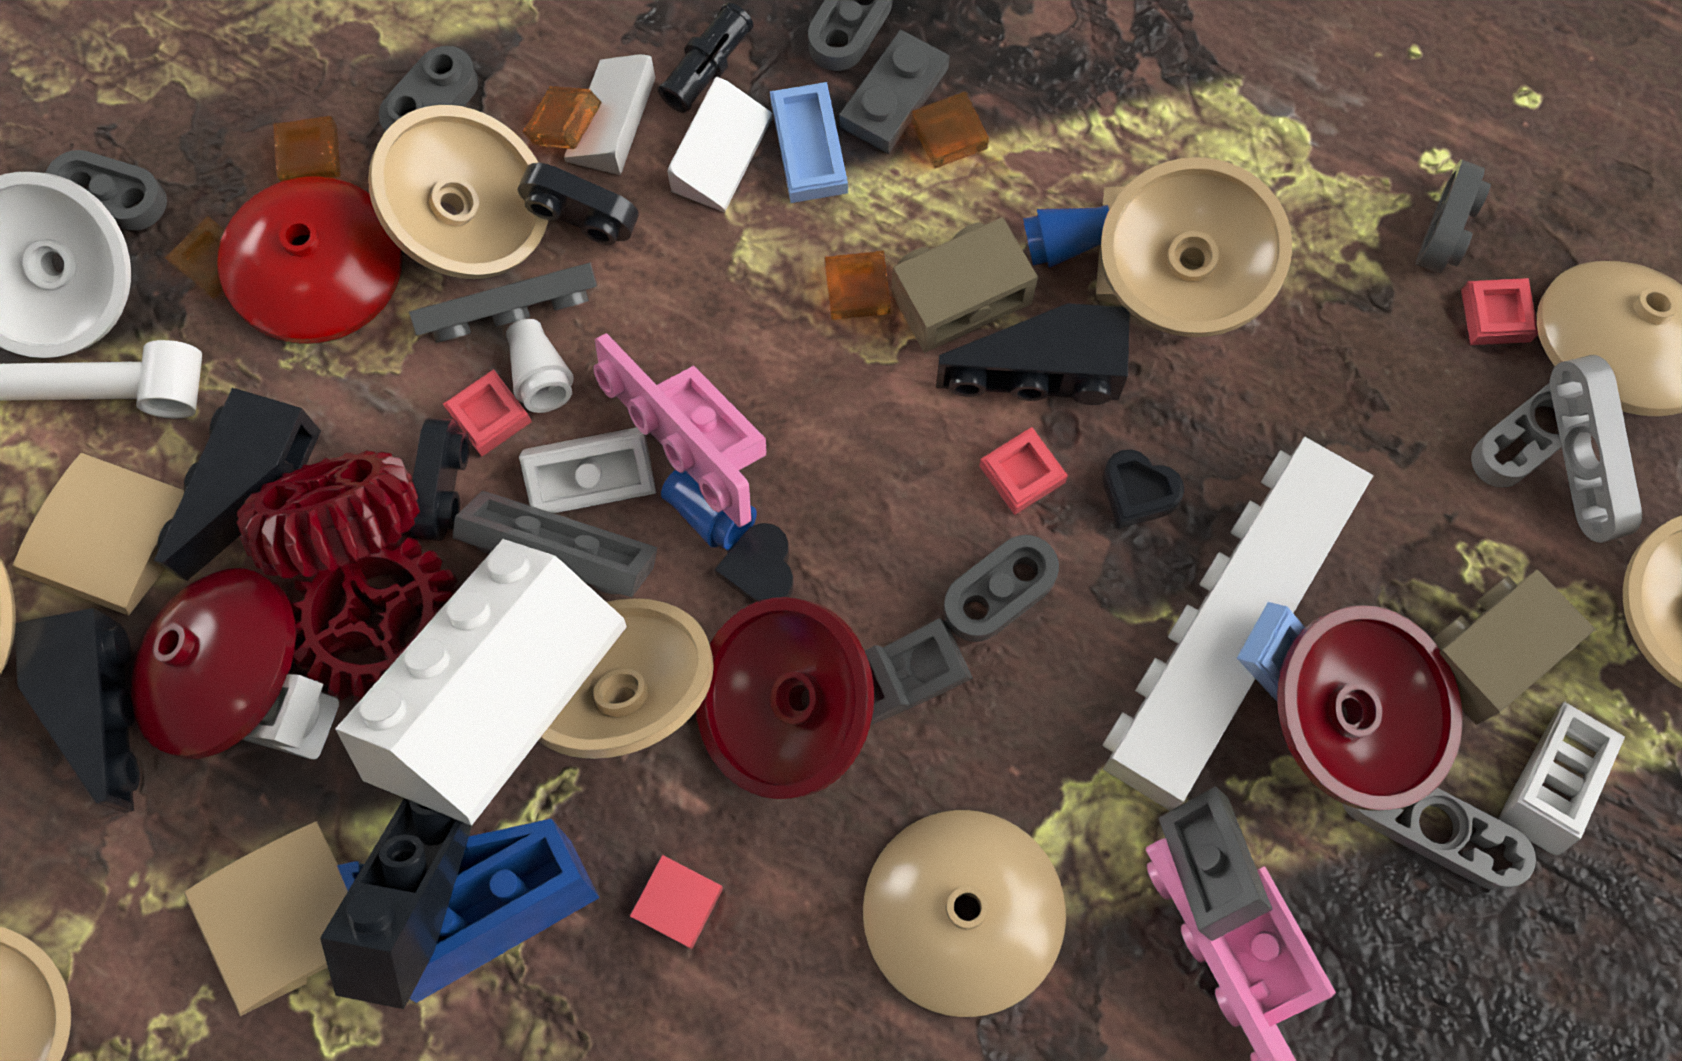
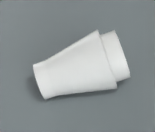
M523 319L513 323L507 329L506 337L510 347L515 398L524 403V406L529 411L537 413L549 412L563 406L572 395L571 385L574 380L572 372L544 334L539 321Z

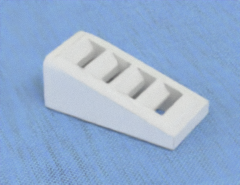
M1563 702L1554 713L1514 786L1499 820L1521 831L1532 843L1554 855L1562 854L1581 839L1625 736ZM1567 735L1596 752L1594 758L1562 741L1564 736ZM1554 758L1583 774V778L1553 762ZM1543 782L1559 790L1560 792L1564 793L1572 799L1569 802L1568 800L1562 798L1561 796L1542 786Z

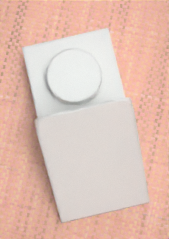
M287 674L282 686L283 688L269 712L242 740L307 759H317L322 752L339 707V701L321 692L324 684L301 675Z

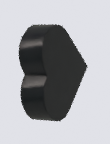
M1132 449L1121 450L1113 454L1108 460L1102 476L1103 485L1118 529L1171 514L1178 507L1184 494L1183 480L1175 470L1164 465L1152 466L1144 454Z
M760 523L752 526L741 536L715 568L716 576L753 603L769 598L790 597L793 592L794 580L791 569L787 564L789 559V543L786 534L779 527L770 523Z

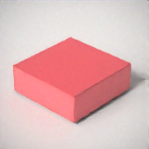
M1529 278L1468 281L1462 288L1461 294L1470 345L1531 343L1538 335Z
M494 369L443 403L452 419L457 421L462 432L468 434L469 441L481 457L532 422L528 413Z
M1033 427L981 458L979 465L1014 515L1065 484L1068 477Z
M662 855L630 917L692 949L723 887Z

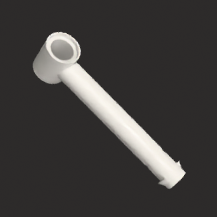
M156 340L144 345L142 362L0 364V401L137 399V408L147 414L163 418H187L196 413L202 352L186 343Z

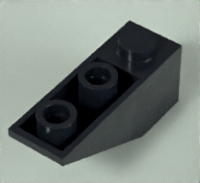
M1067 303L939 355L936 388L949 389L951 393L963 397H976L983 395L985 392L1011 393L1014 398L1024 401H1038L1045 399L1047 396L1073 397L1076 402L1085 405H1100L1110 400H1119L1128 378L1130 312L1125 307Z
M232 387L224 406L219 407L211 419L209 427L210 438L200 460L195 462L186 474L184 495L173 519L168 520L160 531L157 542L158 552L154 561L178 578L188 581L241 535L237 524L239 520L237 512L245 504L246 499L251 494L260 492L264 484L280 479L282 473H292L301 469L303 464L307 465L321 433L319 427L301 407Z
M95 608L15 623L18 688L95 803L123 813L134 811L133 791L138 789L140 772L134 754L130 752L128 727L134 724L135 716L131 694L125 687L124 664L129 662L131 656L130 641L125 629L120 623Z
M406 798L402 800L320 937L335 996L399 1009L405 1008L435 951L472 829L471 825Z

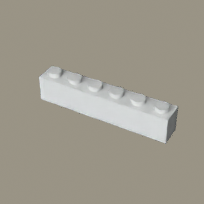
M1307 437L1303 438L1291 456L1282 450L1279 451L1261 481L1262 484L1271 488L1263 503L1259 506L1250 500L1230 532L1240 539L1230 558L1219 552L1202 578L1199 585L1209 590V593L1199 610L1187 604L1169 633L1168 638L1178 643L1167 663H1164L1155 657L1135 691L1146 698L1136 715L1132 718L1122 712L1102 746L1113 753L1103 770L1169 811L1174 810L1184 802L1255 680L1253 675L1241 664L1237 657L1267 602L1287 606L1294 613L1374 475Z

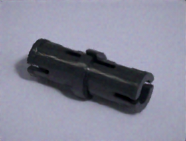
M727 2L722 6L719 14L700 37L696 36L690 39L684 48L685 57L667 80L658 87V93L666 104L678 112L686 113L712 78L721 77L728 68L727 58L745 35L754 27L753 21L747 12L738 5Z

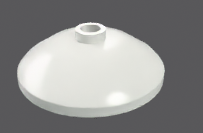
M14 172L0 175V347L24 356L50 358L72 354L93 345L103 338L116 324L126 305L130 290V257L125 239L117 222L108 209L94 195L68 179L42 172ZM55 253H58L64 261V269L61 273L57 272L52 264Z

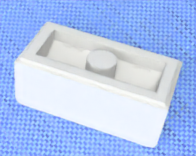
M639 54L599 61L566 150L565 162L621 175L656 78L651 56Z
M716 77L669 165L668 177L671 191L725 212L773 118L772 112L728 81Z
M637 427L531 447L522 450L519 456L530 506L551 513L656 494L646 435L641 433Z

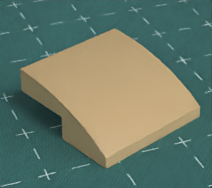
M80 453L41 506L19 548L12 566L19 575L129 616L165 570L163 566L154 561L158 552V537L165 523L173 519L184 495V490Z
M317 821L249 853L184 891L186 900L240 1016L305 985L309 976L328 968L320 937L348 891L338 870V864Z

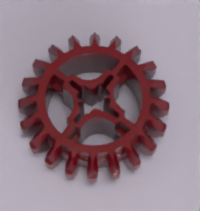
M366 450L357 455L347 452L337 458L328 459L325 457L321 462L312 465L303 464L301 469L292 473H282L280 479L264 484L260 492L251 494L237 512L239 519L237 524L241 532L239 538L247 556L252 557L256 568L262 569L265 575H280L281 578H292L300 573L305 577H311L319 571L328 569L334 572L339 566L348 563L357 564L360 558L369 554H379L382 550L381 547L386 544L396 543L402 537L401 533L409 531L415 524L414 518L420 512L417 503L418 494L412 481V476L409 471H406L401 458L393 457L391 453H375Z
M406 538L400 545L398 541L386 544L381 547L382 550L379 554H369L360 558L357 564L348 563L339 566L334 572L329 569L319 571L312 582L306 579L294 580L295 589L305 597L303 601L290 603L294 618L300 621L295 624V645L300 646L294 652L293 659L302 668L310 667L307 678L324 684L323 686L328 685V693L335 699L344 700L352 693L353 700L358 703L456 593L451 591L457 584L455 575L449 569L440 570L443 561L433 550L422 554V546L413 538ZM380 575H398L413 581L403 587L396 583L384 589H374L367 579ZM346 595V604L342 612L333 618L338 604ZM368 599L379 610L381 609L384 612L379 613L384 619L378 625L385 638L367 625L374 624L369 620V617L374 612L368 603ZM422 616L414 637L406 645L405 633L407 628L413 621ZM368 647H376L383 653L386 660L374 664L357 665L343 662L338 656L350 649L357 653Z

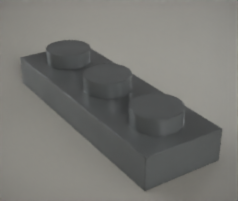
M589 262L409 311L416 336L432 332L435 342L438 343L470 334L471 330L468 322L492 315L496 327L529 318L530 314L527 306L551 299L554 310L588 302L586 290L597 287L598 284L592 263Z
M483 490L455 516L452 537L453 539L474 545L478 550L486 554H490L501 540L505 539L555 555L581 580L594 585L596 589L604 593L622 594L631 598L654 569L658 547Z

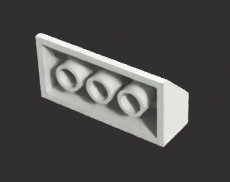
M502 539L336 727V731L364 782L472 826L625 630V620L555 555Z

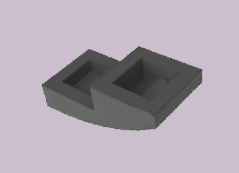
M939 618L885 647L874 645L865 650L874 685V707L871 725L915 707L973 679L945 620Z

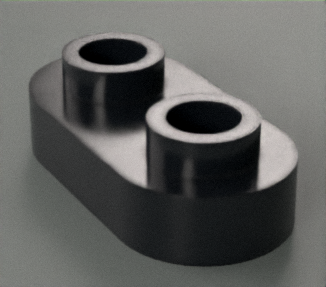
M545 163L529 164L517 189L519 195L525 201V207L532 214L550 221L560 219L579 227L586 237L604 245H613L616 241L630 239L639 217L637 208L624 197Z
M427 418L422 426L412 479L418 494L417 503L420 510L414 518V526L410 529L413 539L442 541L447 530L454 529L455 516L460 512V497L458 492L454 490L457 471L465 470L468 463L469 437L467 433L460 432L455 419Z

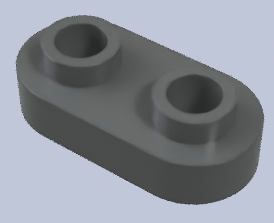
M824 0L808 28L809 52L812 59L819 66L833 71H842L855 66L862 59L888 17L892 8V0H868L872 3L865 6L857 3L860 0ZM833 43H842L845 45L839 48L830 47V45Z
M440 46L426 52L383 100L379 109V121L384 131L386 132L395 121L401 118V115L407 109L416 110L434 105L464 107L474 96L478 87V77L468 54L453 46ZM451 69L449 72L445 74H438L443 70Z
M84 150L65 152L55 158L46 170L48 174L63 177L81 187L89 184V188L86 190L108 209L119 228L126 230L148 228L161 218L167 206V196L164 189L149 171ZM142 200L138 205L132 207L135 202Z
M1463 159L1459 160L1440 196L1420 248L1416 265L1439 274L1444 270L1447 263L1456 267L1459 265L1473 235V232L1464 229L1468 216L1475 218L1478 215L1491 187V183L1482 180L1485 172L1484 167Z
M1033 535L1015 536L956 579L946 593L943 606L944 619L950 630L964 640L981 642L994 637L1043 599L1053 588L1059 572V561L1054 549L1039 537ZM1020 564L1029 565L1035 571L1036 577L1031 581H1021L1015 577L1013 568ZM970 602H978L986 608L987 615L982 619L973 620L966 616L963 608Z

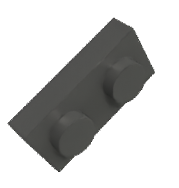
M900 29L839 114V127L889 154L949 69L950 55Z
M1216 786L1158 818L1199 932L1211 941H1214L1273 910L1230 801Z

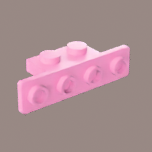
M607 333L595 338L598 363L594 365V374L603 392L610 398L617 396L628 408L630 417L638 430L644 435L651 433L661 443L671 465L680 473L688 472L699 484L705 501L715 512L723 510L738 527L751 521L749 483L739 470L766 456V438L695 366L656 385Z
M1166 838L1147 846L1146 851L1151 859V862L1147 863V870L1151 881L1164 899H1173L1185 921L1181 925V933L1189 951L1198 962H1207L1219 984V987L1215 989V995L1223 1014L1232 1026H1242L1255 1050L1250 1055L1251 1061H1296L1276 1024L1331 998L1336 992L1266 867L1263 866L1257 871L1273 910L1211 941L1198 931Z

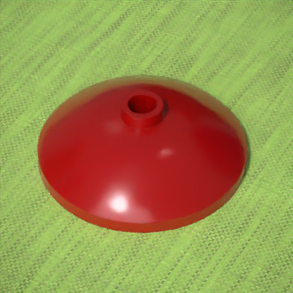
M307 176L276 183L263 189L245 202L231 218L223 233L217 261L220 283L227 299L239 316L250 326L267 336L285 342L314 344L342 338L372 321L385 308L397 288L402 270L403 255L402 250L382 227L368 192L343 180L322 176ZM302 235L310 236L306 243L298 246L292 245V241Z

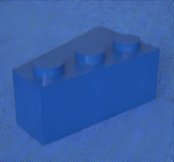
M552 819L469 836L435 951L410 1000L418 1003L599 898L571 840ZM359 861L337 865L347 891L364 865Z

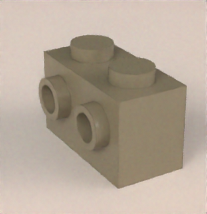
M1001 217L986 225L983 223L968 225L960 230L951 241L931 250L928 247H921L906 254L897 265L893 266L892 296L923 352L926 353L1031 305L1038 276L1006 221Z
M1538 569L1518 584L1509 576H1506L1477 600L1485 611L1474 621L1469 623L1460 615L1432 638L1441 650L1439 653L1451 667L1459 689L1462 710L1476 725L1504 710L1596 630Z

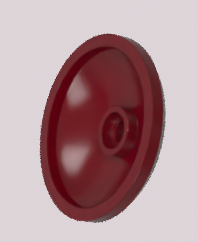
M232 568L216 571L182 589L158 613L140 644L131 680L134 716L141 733L152 746L162 752L184 759L210 757L229 749L241 741L266 716L283 688L282 686L292 664L296 641L295 618L291 604L284 591L275 582L248 569Z
M776 597L755 602L741 609L719 629L710 642L714 667L709 690L696 710L697 722L703 743L721 772L734 784L752 794L771 799H793L815 794L834 783L849 769L866 741L874 707V685L868 658L859 639L844 620L833 611L815 602L799 598ZM807 688L810 693V702L805 709L802 705L801 697L803 691Z
M1364 605L1350 606L1329 612L1311 622L1301 631L1290 646L1281 667L1277 704L1281 729L1289 751L1297 765L1316 787L1334 800L1356 809L1368 811L1400 809L1424 799L1445 779L1458 753L1462 734V705L1451 667L1439 653L1441 650L1425 631L1408 618L1385 608ZM1342 704L1347 710V721H1345L1342 714Z

